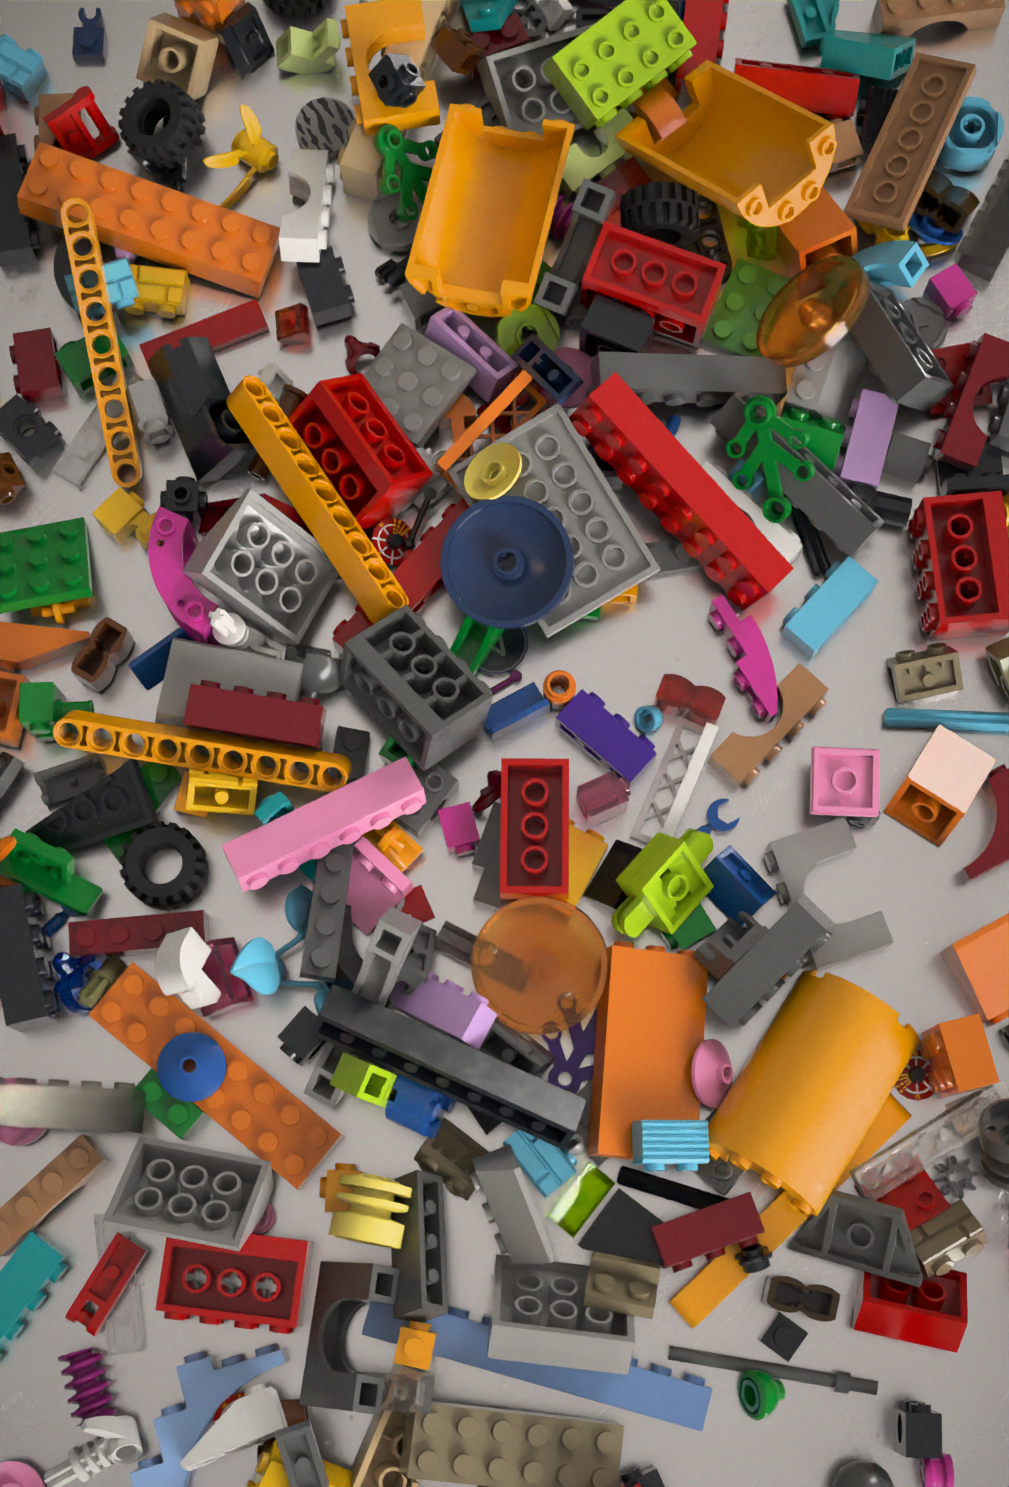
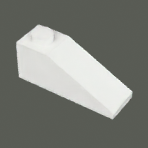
M259 1384L245 1390V1397L237 1399L180 1461L182 1469L192 1471L274 1438L275 1431L288 1427L276 1389L271 1386L266 1388L265 1384Z

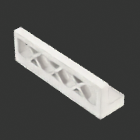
M680 717L630 838L647 845L652 838L641 834L640 830L645 821L655 817L658 818L662 827L661 833L674 837L717 734L718 726L706 722L705 727ZM683 728L701 735L697 746L685 751L679 739ZM677 745L680 753L672 755ZM694 753L689 763L686 755ZM682 757L687 768L684 776L672 780L667 770L668 763ZM663 775H665L667 783L660 785ZM681 782L677 792L674 785ZM670 787L674 796V802L671 806L659 810L654 798L656 792ZM652 804L655 812L647 815ZM669 812L666 821L664 822L662 814Z

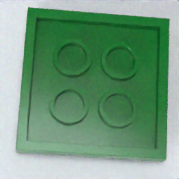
M84 517L0 533V614L93 596L88 530Z

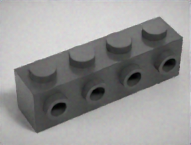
M415 1170L394 1179V1181L401 1185L412 1188L411 1198H394V1202L409 1206L408 1212L391 1214V1220L405 1226L401 1249L391 1248L392 1267L400 1269L396 1303L393 1305V1318L425 1322L448 1314L443 1176Z

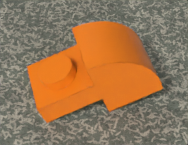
M658 85L648 92H644L632 105L626 108L633 120L637 116L646 120L651 136L659 139H664L687 122L675 100Z
M462 393L439 424V430L452 429L453 444L477 419L475 407L465 394ZM467 450L460 457H467Z

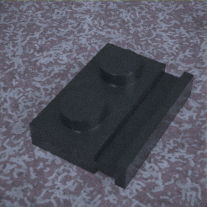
M249 2L225 21L226 25L223 28L217 27L215 29L234 72L241 78L245 77L244 72L247 69L253 70L275 51L256 7Z

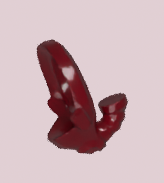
M347 335L344 339V346L347 353L345 365L349 375L358 374L356 363L361 356L370 354L376 358L381 351L380 346L373 342H362L353 335Z
M492 770L488 772V786L480 790V797L471 807L476 814L486 810L501 796V771Z

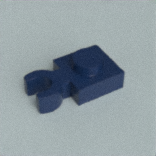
M80 8L78 16L83 27H74L72 49L74 61H105L106 31L104 27H101L104 21L101 9L96 8L95 17L88 19L85 9Z

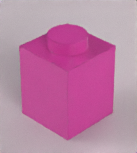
M957 263L932 276L924 290L928 298L942 309L945 320L953 316L960 318L967 314L973 308L972 303L977 295L976 290Z
M470 802L437 810L448 853L456 852L457 856H464L475 852V847L479 845L480 837Z

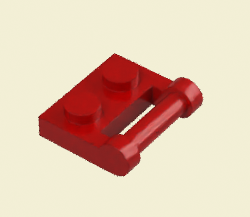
M83 86L75 91L74 97L42 119L63 150L92 160L116 143L119 139V133L114 126L109 125L94 101L95 95L91 88ZM84 108L100 132L99 136L95 139L78 115V112Z

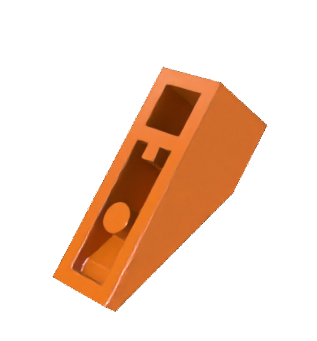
M0 621V671L14 673V669L27 670L79 652L89 644L91 634L88 631Z

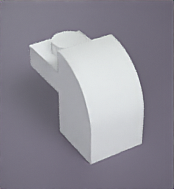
M192 927L166 935L156 954L155 973L158 984L166 996L178 993L191 1009H196L217 1003L221 992L201 970L212 950Z

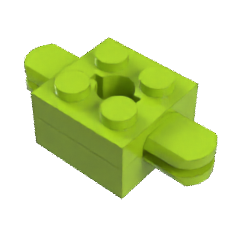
M688 828L679 839L657 832L616 879V882L627 898L611 916L613 928L617 932L634 938L638 937L647 925L672 935L714 887L700 866L713 851L712 837L708 833Z

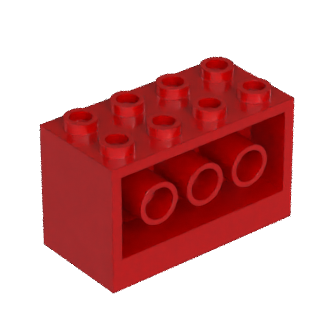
M604 221L582 278L580 304L590 308L596 294L603 297L610 296L616 298L622 305L633 310L638 308L649 313L651 318L655 319L653 332L698 348L718 297L726 264Z
M362 373L318 381L288 418L362 529L376 526L386 518H395L434 475Z
M1002 491L923 497L918 508L914 510L912 519H909L908 531L910 539L915 538L916 550H913L912 560L914 569H919L920 581H917V597L919 601L923 600L924 612L921 613L922 631L928 634V642L1006 635L1009 631V538Z
M251 1233L240 1251H234L166 1237L155 1310L164 1311L165 1319L185 1321V1319H190L191 1315L200 1316L199 1323L220 1325L224 1324L225 1319L235 1320L234 1327L255 1330V1328H259V1324L269 1325V1332L293 1333L294 1328L303 1326L314 1241ZM202 1269L203 1274L206 1275V1282L199 1286L198 1281L195 1280V1275L200 1273ZM236 1273L238 1274V1279L241 1280V1287H237L234 1291L233 1286L229 1285V1279L234 1277ZM269 1277L276 1284V1291L271 1292L270 1296L267 1295V1290L263 1289V1284L269 1280Z

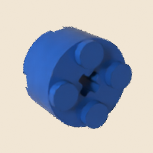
M398 1074L392 1089L397 1091L394 1102L388 1099L385 1115L386 1119L424 1137L427 1136L434 1139L441 1127V1118L444 1112H451L456 1100Z

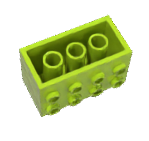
M625 0L552 56L542 70L584 128L589 130L595 125L599 130L619 113L616 109L618 106L621 109L627 108L644 94L641 91L643 87L648 92L668 75L666 72L667 68L672 73L692 57L693 54L690 50L697 42L667 0Z

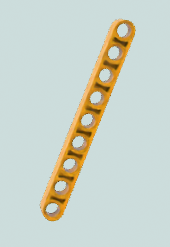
M70 198L61 207V219L111 475L117 485L121 487H134L143 478V467L132 410L126 394L127 384L94 214L84 200ZM76 206H81L86 211L85 218L79 223H73L69 219L70 210ZM81 239H88L92 243L91 252L85 256L78 255L75 250L77 242ZM89 271L96 272L98 275V283L91 289L84 288L82 285V277ZM94 304L103 305L105 310L103 318L99 321H92L88 316V310ZM100 336H107L111 341L110 350L104 354L97 353L94 348V343ZM107 368H113L117 373V380L111 386H105L101 381V373ZM113 400H119L123 405V413L118 418H111L107 413V406ZM119 432H125L130 439L129 446L122 451L116 449L113 444V438ZM125 464H131L136 470L135 479L129 483L124 482L119 475L120 468Z
M245 376L226 399L229 410L367 617L375 624L402 606H408L409 601L406 593L266 385L255 376Z
M81 710L68 712L53 728V737L56 742L66 748L326 792H333L345 786L353 771L350 760L338 753ZM67 723H72L76 726L78 735L72 734L68 730ZM99 728L106 729L111 735V740L104 739L99 733ZM131 734L139 735L144 741V746L137 745L133 741ZM164 739L173 741L177 751L169 750L164 744ZM197 745L205 746L209 750L210 756H202L197 750ZM229 751L239 752L243 762L234 761L230 757ZM262 756L271 757L275 761L276 767L270 768L266 766L262 761ZM295 762L305 763L309 768V772H299L295 767ZM335 767L340 770L342 778L336 779L330 776L328 768Z
M891 1093L833 1191L837 1190L911 1118L912 1115ZM785 1189L758 1213L765 1233L757 1235L758 1243L762 1246H768L771 1252L780 1246L811 1215L809 1213L808 1216H805L794 1210L790 1206L791 1201L786 1199L787 1190ZM737 1243L724 1247L725 1255L711 1259L668 1301L692 1329L751 1274L743 1272L742 1266L738 1263L739 1260H735V1255L741 1252Z

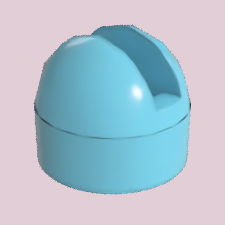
M645 705L636 710L634 720L636 726L641 731L650 732L661 726L663 715L659 707ZM652 716V721L648 723L646 718Z

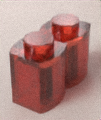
M664 674L653 705L659 707L660 711L666 715L673 717L684 716L687 720L705 727L706 722L716 725L726 697L712 687L694 686L692 682L680 675Z

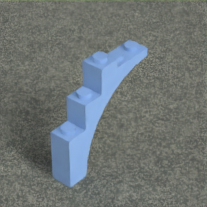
M275 1344L255 1349L256 1357L243 1360L241 1354L221 1360V1368L217 1366L215 1355L205 1357L204 1351L183 1357L185 1364L177 1366L176 1369L187 1408L182 1409L181 1403L160 1409L162 1416L153 1419L163 1461L160 1462L159 1457L154 1456L137 1462L139 1469L130 1472L133 1487H187L191 1471L182 1469L180 1461L203 1437L218 1407L228 1397L234 1395L242 1386L261 1373L288 1362L286 1349L276 1350Z

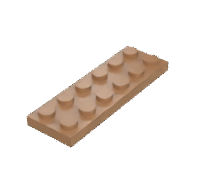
M916 52L844 208V213L848 218L905 231L976 75L975 64Z

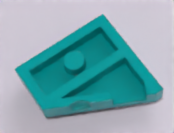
M460 0L462 11H464L471 32L500 30L518 2L517 0Z
M787 0L802 48L820 45L825 35L835 31V19L840 6L839 0Z

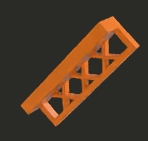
M525 370L509 384L435 463L434 466L440 471L439 475L459 494L461 493L447 470L455 462H462L473 455V443L476 439H490L491 444L495 442V439H500L506 435L495 434L494 420L497 417L511 416V431L531 420L547 403V400L529 384L533 378ZM523 390L537 403L530 411H516V397ZM511 403V411H504ZM517 416H525V417L517 424ZM488 427L490 428V434H482ZM468 449V457H460Z

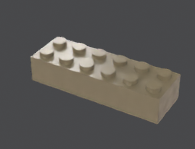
M408 1399L399 1473L410 1479L488 1487H618L624 1425L609 1420Z

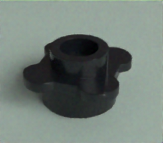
M755 1243L742 1248L741 1252L735 1255V1260H739L738 1263L742 1266L743 1272L755 1273L770 1266L769 1258L773 1255L769 1251L768 1246Z

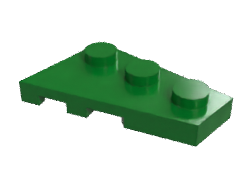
M147 762L140 767L153 807L157 813L161 811L180 786L182 777L172 765ZM142 827L103 840L118 862L120 856L125 854V851L122 849L125 842L130 844L133 840L130 835L134 831L138 834L143 831Z

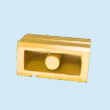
M130 264L140 297L134 298V305L122 309L134 315H142L144 311L156 312L157 315L163 318L185 315L190 280L186 270Z
M189 768L186 810L254 816L257 780Z

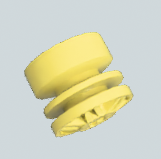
M372 1174L340 1175L339 1184L354 1189L353 1194L336 1193V1198L350 1204L349 1211H334L332 1213L328 1235L375 1246L401 1249L405 1226L391 1220V1214L408 1212L409 1206L394 1202V1198H411L412 1188L403 1186L394 1181V1179Z

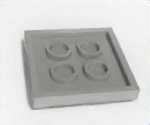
M401 322L363 375L410 442L416 447L421 448L460 397L477 371L472 365Z

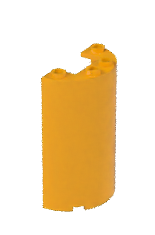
M705 60L684 78L692 103L682 111L687 120L686 123L664 139H659L651 136L646 120L637 116L615 134L619 145L630 155L748 222L761 227H773L790 222L811 202L818 198L820 189L830 171L834 152L837 148L835 129L832 122L709 60Z
M450 103L405 271L408 282L419 293L423 295L428 291L436 297V303L456 311L478 316H511L513 309L523 312L530 306L575 124L562 119H543V135L534 131L520 132L509 130L504 126H484L481 108H476L466 103L461 105Z
M805 970L798 977L708 1124V1149L711 1160L717 1161L720 1158L727 1162L729 1158L732 1164L744 1171H747L749 1168L761 1175L760 1180L776 1190L779 1187L787 1190L786 1199L791 1201L790 1206L794 1210L805 1216L811 1213L817 1217L914 1054L920 1040L914 1028L907 1023L903 1027L898 1022L900 1014L875 995L836 975L826 972L821 978L816 976L817 972L815 970Z

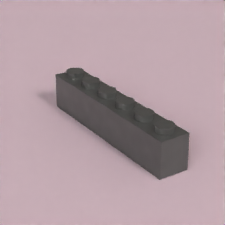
M598 351L591 363L592 392L616 372L645 405L653 402H666V405L669 406L697 403L700 407H709L715 404H726L733 394L744 388L753 397L756 395L769 397L775 405H778L787 395L784 357Z
M745 388L733 394L710 421L716 428L715 431L718 436L727 442L736 437L746 422L744 407L746 402L753 396ZM758 406V414L765 416L766 411L764 407ZM771 429L773 441L800 461L808 460L815 466L814 476L806 482H800L795 479L790 470L777 461L782 492L785 494V497L793 507L800 508L809 517V522L816 529L824 531L832 539L833 545L839 551L847 553L851 557L863 547L885 521L806 446L799 450L792 449L788 445L786 438ZM757 430L747 442V453L741 457L745 461L748 460L759 443ZM794 436L795 442L798 444H802V442ZM734 442L733 445L739 450L740 453L741 446L738 443ZM762 462L758 469L762 472V477L766 481ZM800 466V473L803 476H808V469L805 466Z

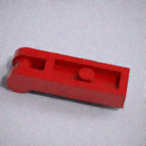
M117 1232L69 1308L65 1318L72 1323L78 1321L87 1327L85 1331L95 1337L148 1250L120 1232ZM89 1300L99 1306L95 1314L85 1309Z

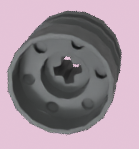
M1005 1098L989 1104L981 1112L978 1125L981 1143L980 1162L983 1174L993 1185L1009 1190V1098Z

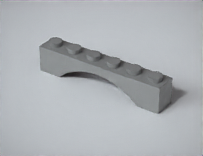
M393 907L387 910L379 919L367 946L360 972L352 990L354 994L385 1006L421 926V921ZM327 1042L303 1093L334 1109L346 1093L329 1085L343 1052L359 1059L362 1057Z

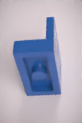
M532 682L491 704L485 730L492 743L550 713V703L547 698H543L535 682Z
M731 845L719 853L703 869L714 885L707 896L728 918H733L740 926L745 924L737 916L740 911H745L753 916L776 894Z

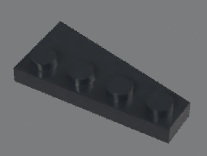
M130 759L113 773L99 780L97 784L82 792L68 804L57 809L25 832L33 833L43 842L53 847H61L69 852L156 822L158 818L137 759Z

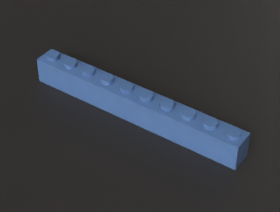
M372 1303L369 1305L361 1335L397 1344L401 1326H409L410 1321L393 1318V1305ZM449 1306L448 1314L423 1322L431 1324L430 1331L437 1332L433 1352L435 1356L703 1431L713 1390L705 1385V1378L688 1373L685 1374L684 1379L671 1376L672 1369L652 1364L650 1370L637 1366L638 1359L635 1358L631 1359L628 1375L487 1358L490 1317L483 1316L482 1322L468 1318L469 1311Z

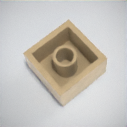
M166 12L149 18L136 79L143 82L150 81L153 84L155 79H162L164 82L167 80L171 81L185 91L193 100L206 95L219 44L217 34Z

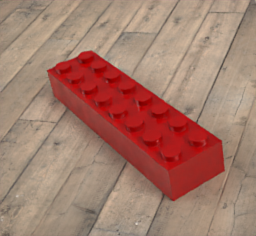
M616 372L596 388L569 416L578 434L585 437L593 445L596 454L613 467L617 472L618 478L633 489L644 507L654 512L661 520L664 529L674 534L683 544L685 552L695 558L705 568L707 576L726 591L728 599L733 604L745 610L770 593L794 569Z

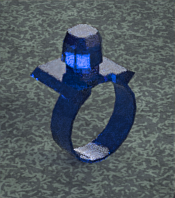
M60 952L52 960L53 968L61 976L54 986V994L59 993L63 1004L73 1013L89 1012L96 1006L95 1004L91 1008H83L76 1002L71 991L83 987L84 974L88 978L89 974L95 970L89 965L96 961L94 954L74 958L67 952Z

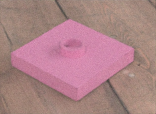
M812 746L810 814L878 817L880 749Z

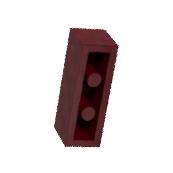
M751 1192L648 1228L662 1268L671 1267L673 1273L692 1267L691 1259L701 1255L705 1256L706 1261L725 1255L724 1247L737 1243L739 1249L758 1243L757 1235L765 1233Z

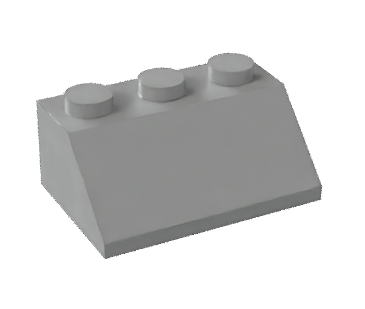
M813 315L781 415L784 409L800 408L808 411L809 416L822 419L823 416L832 417L841 422L840 425L844 426L867 356L855 347L852 339L855 337L842 324Z
M506 1145L472 1159L475 1172L470 1173V1177L476 1192L484 1191L488 1202L482 1204L489 1224L497 1223L500 1233L495 1234L494 1237L501 1254L508 1252L513 1264L552 1263L557 1261L511 1145Z

